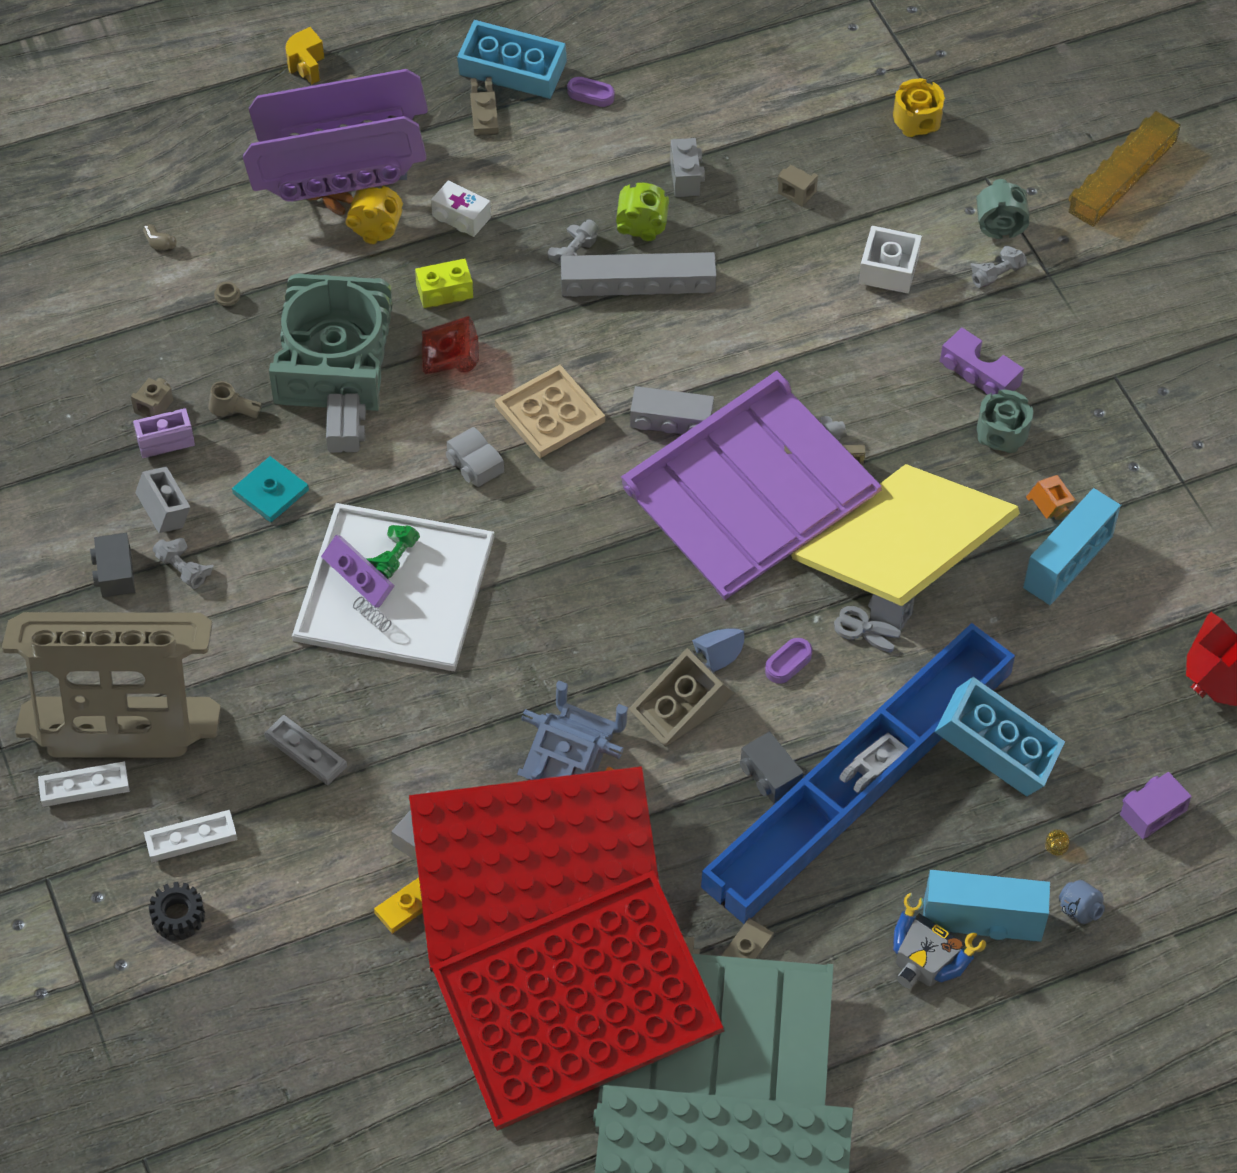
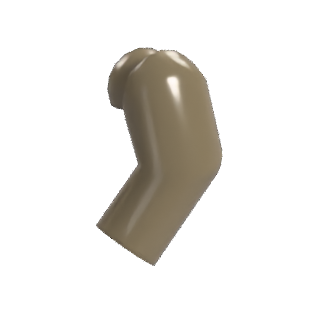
M152 224L146 225L143 228L151 248L167 250L176 247L177 240L174 236L167 233H158Z

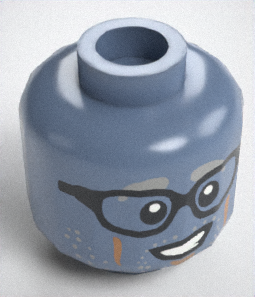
M1083 880L1069 882L1064 886L1059 895L1062 912L1081 924L1098 920L1104 912L1103 893Z

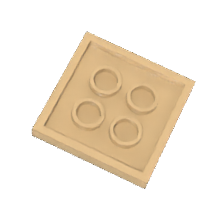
M561 365L552 368L495 400V407L539 458L605 423L603 412Z

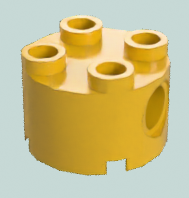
M921 78L910 79L899 86V90L895 94L893 118L895 124L902 130L905 136L913 137L939 130L945 101L943 90L936 83L933 82V85L927 83L926 79Z
M383 185L381 189L371 187L356 190L345 223L355 233L363 237L366 243L376 244L377 241L387 240L396 231L403 211L402 199L395 191Z

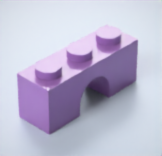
M960 328L942 345L940 362L946 368L962 376L967 382L983 390L987 395L990 393L992 395L998 394V390L1015 391L1021 385L1024 368L1005 355L991 363L979 360L982 340L964 328Z

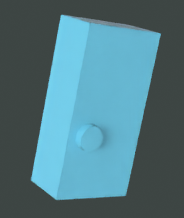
M474 20L457 56L459 75L476 78L484 82L486 77H491L492 84L551 99L567 62L566 44Z
M1093 488L1030 556L1023 588L1051 605L1113 537L1121 505Z
M974 677L956 688L935 730V733L1026 797L1044 787L1065 743L1064 740Z
M930 870L924 897L923 916L947 932L976 933L977 935L990 936L996 940L1011 938L1041 942L1049 916L1050 882Z

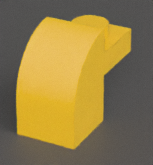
M311 27L295 33L288 39L286 43V56L289 72L292 74L298 71L301 77H306L312 85L320 81L317 62L324 59L323 41Z

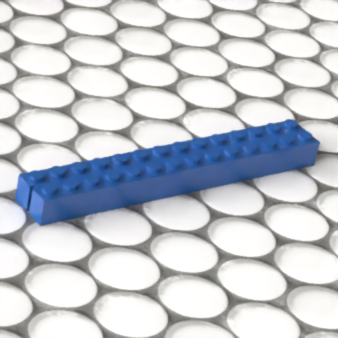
M971 623L702 871L701 888L718 903L721 904L725 901V909L745 924L748 918L751 919L943 739L935 733V730L957 687L974 677L994 691L1011 675L1015 655ZM886 733H889L908 749L858 794L853 788L863 775L857 772L851 780L844 783L840 779L841 773L853 762L855 757Z

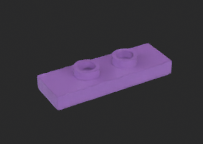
M335 535L321 555L333 569L374 607L379 608L395 586L340 535Z

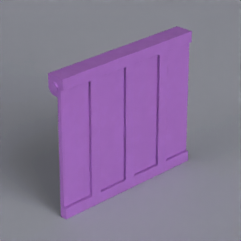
M778 371L769 375L621 476L623 489L626 493L635 499L724 600L882 491L881 485L791 393L789 382ZM784 445L792 454H787L784 451Z

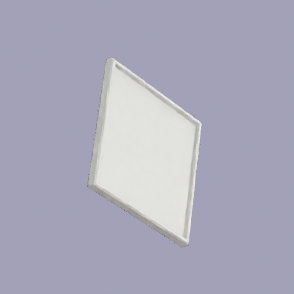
M336 503L292 634V640L294 642L455 672L493 544L494 532ZM408 525L415 528L419 532L420 538L413 547H407L400 557L399 568L388 579L395 586L382 605L375 609L369 602L368 605L362 608L361 612L354 609L363 601V598H360L353 608L355 600L363 596L321 557L335 535L342 536L363 557L373 558L385 551H392L397 544L387 536L389 526ZM373 615L376 616V617L372 620V623H371V620H369V619H371V618L373 617ZM378 618L379 621L376 623L377 627H375V623L373 622H375ZM388 618L392 622L391 626L387 631L381 632L378 625L381 621L383 623ZM390 621L387 622L386 626L382 629V631L388 628V626L390 625Z

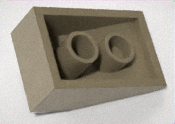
M686 648L634 702L629 710L667 747L714 715L735 693L695 653Z

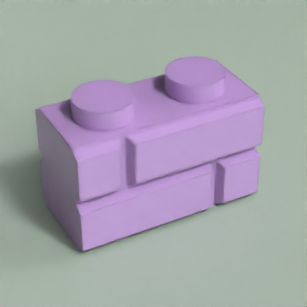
M186 408L133 421L142 458L195 446Z

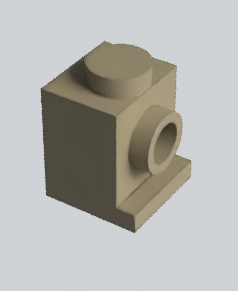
M790 165L787 169L784 168L778 175V194L803 207L817 192L818 175L813 173L811 176L805 171Z
M148 378L139 391L131 395L134 413L145 418L163 414L174 401L169 383L162 378H158L156 381Z

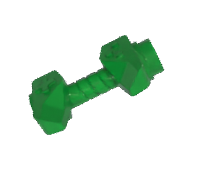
M389 526L387 536L397 543L393 550L385 551L373 558H366L387 579L391 578L399 568V559L407 547H413L420 538L419 532L411 526Z

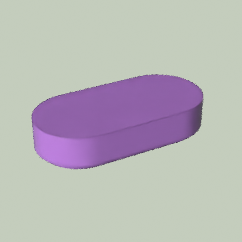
M584 77L572 78L567 84V93L574 100L599 107H606L614 102L615 91L609 84Z
M803 638L789 640L767 660L765 666L767 678L774 683L789 681L810 662L812 658L811 644Z

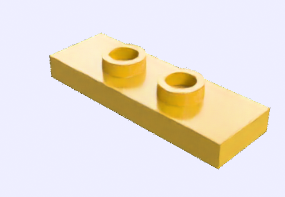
M419 877L374 908L376 916L392 934L423 913Z

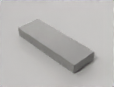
M285 715L280 717L264 733L265 739L326 785H329L347 768V761Z

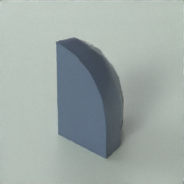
M721 629L707 633L692 641L696 652L703 653L707 660L706 665L715 672L732 663L740 654L744 644V631L740 629Z

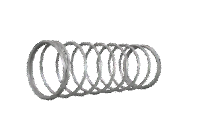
M364 597L357 598L353 608L357 610L367 600ZM360 598H363V601L360 602L361 604L354 608L355 603ZM387 618L381 624L382 626L379 630L381 632L387 631L391 626V620ZM390 621L388 628L382 631L384 624Z

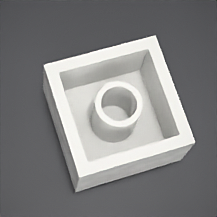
M871 226L861 261L859 284L909 294L919 257L922 236Z

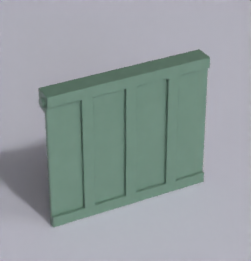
M691 954L725 1032L601 1085L597 1109H594L593 1122H596V1133H599L604 1085L825 1105L833 964L821 965Z

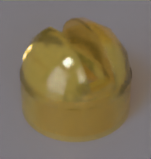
M1060 829L1051 831L1045 841L1047 851L1053 855L1064 854L1069 847V836Z

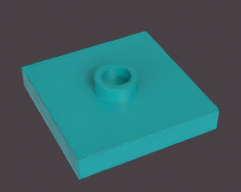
M271 456L232 488V492L236 497L270 523L309 491V485Z

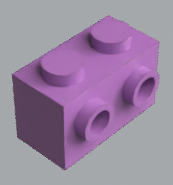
M1167 772L1161 777L1155 776L1150 779L1140 791L1134 790L1126 795L1123 799L1124 804L1120 815L1144 840L1186 812L1192 796Z

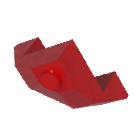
M1210 612L1187 654L1186 676L1193 682L1190 688L1202 699L1208 696L1214 702L1237 706V634L1223 619Z

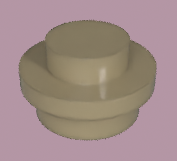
M222 282L214 292L215 300L223 306L234 305L240 299V290L232 282Z

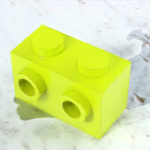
M466 259L415 269L416 286L423 308L473 298V281Z

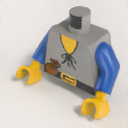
M912 893L907 894L904 898L906 911H902L894 930L893 950L897 954L896 964L903 969L897 976L898 982L905 988L910 989L917 980L927 986H933L937 981L945 982L960 977L974 959V952L983 951L986 947V942L982 940L974 948L972 941L976 938V933L967 935L964 943L919 913L915 916V911L921 909L924 904L923 898H920L916 907H912L909 904Z

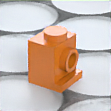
M1058 475L1038 481L1026 496L1028 501L1033 500L1046 519L1054 517L1056 520L1064 518L1070 512L1069 507L1075 501V498Z

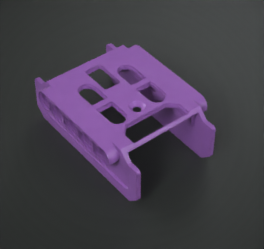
M408 69L258 95L250 105L249 112L259 142L251 143L243 155L252 190L260 191L267 189L285 201H297L397 182L400 176L407 173L413 163L426 160V152L419 124L412 120L415 115L425 114L428 111L420 76ZM393 115L396 118H388L387 116ZM364 120H371L372 122L366 123ZM340 124H345V125H347V126H346V127H341V126H339V125H340Z

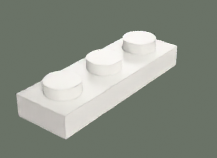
M125 761L38 776L42 807L130 792Z
M230 810L144 832L151 863L237 840Z

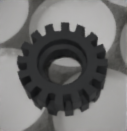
M173 882V888H169V885L165 884L163 885L164 891L162 892L158 888L155 891L156 897L152 896L150 899L149 913L155 931L157 933L160 932L161 936L165 939L169 934L170 940L176 941V935H180L181 940L186 939V933H189L192 937L195 935L194 928L200 930L202 927L201 921L204 922L205 910L200 893H197V889L193 886L190 889L187 883H183V886L180 887L179 882ZM174 904H185L188 907L187 914L178 919L168 918L166 910Z

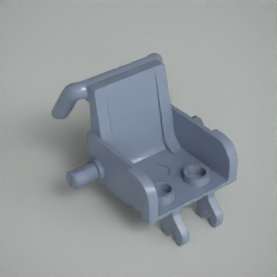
M558 680L556 684V706L561 712L560 715L553 713L539 715L527 709L523 712V714L533 717V719L522 715L521 720L535 725L538 731L523 769L519 768L517 775L535 780L597 772L604 753L620 759L622 754L614 752L612 749L623 753L624 748L609 741L612 740L614 733L624 731L627 725L628 707L618 704L615 722L568 704V684Z

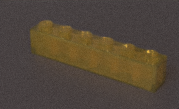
M1155 111L1149 118L1146 117L1141 122L1140 127L1128 135L1125 143L1122 146L1118 145L1108 160L1104 159L1094 174H1089L1079 189L1075 188L1069 197L1070 207L1068 213L1094 227L1177 142L1181 124L1158 111Z

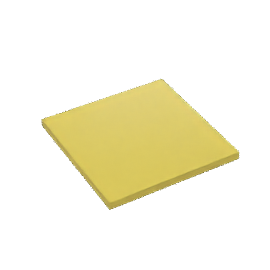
M905 464L880 483L882 491L797 549L791 556L795 561L903 606L1016 518L1020 512L1018 506Z

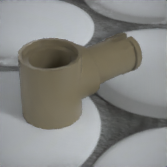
M220 381L212 385L208 404L209 411L212 414L226 416L229 413L234 414V412H238L255 419L258 418L262 406L261 402L241 397L239 393L235 392L234 387L227 382Z

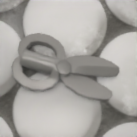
M847 606L841 609L839 617L834 621V629L839 636L852 640L858 639L863 635L869 644L879 650L886 652L894 650V645L881 635L899 638L901 633L899 629L884 622H868V615L861 608ZM848 614L856 615V616L860 617V618L862 619V621H860V620H858V619H856V618H853V617L849 616ZM841 625H844V626H846V627H848V628H851V629H853V630H855V631H852V632H851V631H847V630L843 629Z

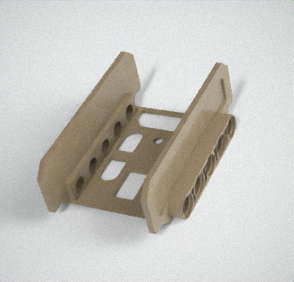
M23 612L8 620L2 643V652L18 653L25 658L31 692V700L21 705L15 729L16 737L32 738L42 747H47L48 754L53 757L119 758L179 757L186 753L188 745L200 738H215L218 732L221 705L210 697H186L182 659L190 654H206L208 652L213 626L212 620L202 613ZM32 671H48L58 678L61 697H36ZM74 671H99L100 684H74L67 679V675ZM111 671L139 672L145 677V681L141 684H113ZM127 694H166L167 697H127Z

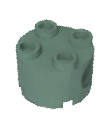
M998 179L992 185L983 189L976 197L980 229L988 237L1003 239V235L1008 234L1009 238L1016 237L1029 226L1027 192L1019 185L1008 183L1005 179Z
M998 390V394H988L981 402L976 429L978 441L994 450L1007 453L1017 452L1018 448L1027 441L1030 432L1033 408L1028 404L1029 400L1024 395L1011 390Z

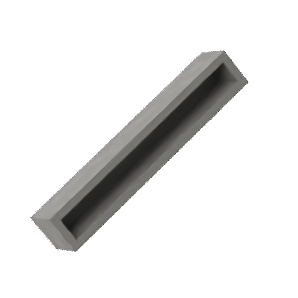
M715 253L561 256L562 296L715 293Z

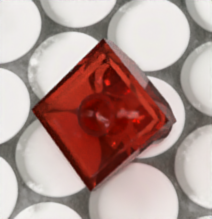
M469 316L422 331L424 374L454 368L459 372L465 373L476 367L479 361L478 335L474 322Z

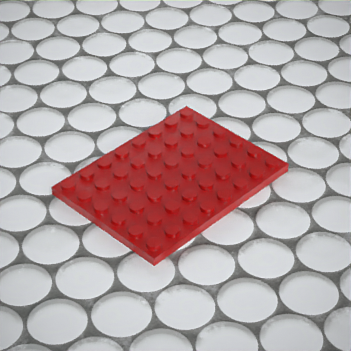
M642 766L409 795L430 971L433 970L431 966L652 870H654L659 882Z
M654 870L431 966L497 1131L725 1032Z

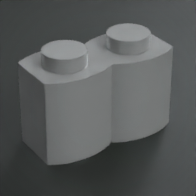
M472 427L447 441L446 457L453 466L457 465L461 469V474L468 483L472 482L476 487H479L504 473L502 457L494 447L488 444L476 428Z

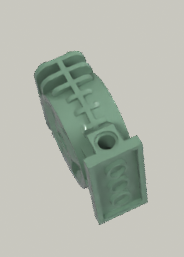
M302 273L294 274L288 278L281 317L280 337L283 350L274 355V361L270 363L269 368L274 404L327 407V397L329 394L360 395V404H365L366 410L379 411V392L382 378L381 364L384 359V345L389 332L393 306L391 286L388 282L381 278L309 275Z

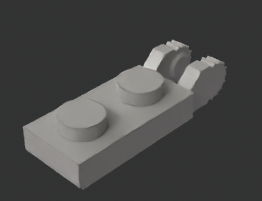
M886 733L855 757L853 762L841 773L840 779L844 783L848 782L857 772H860L863 777L856 782L853 788L859 794L908 748L892 735Z

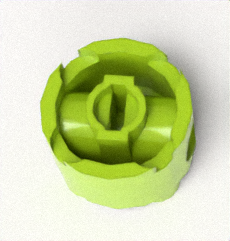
M643 182L636 183V187L630 188V185L625 186L619 194L616 216L617 231L624 235L629 234L641 237L645 241L655 240L656 235L662 233L666 227L669 197L664 196L665 191L656 185Z

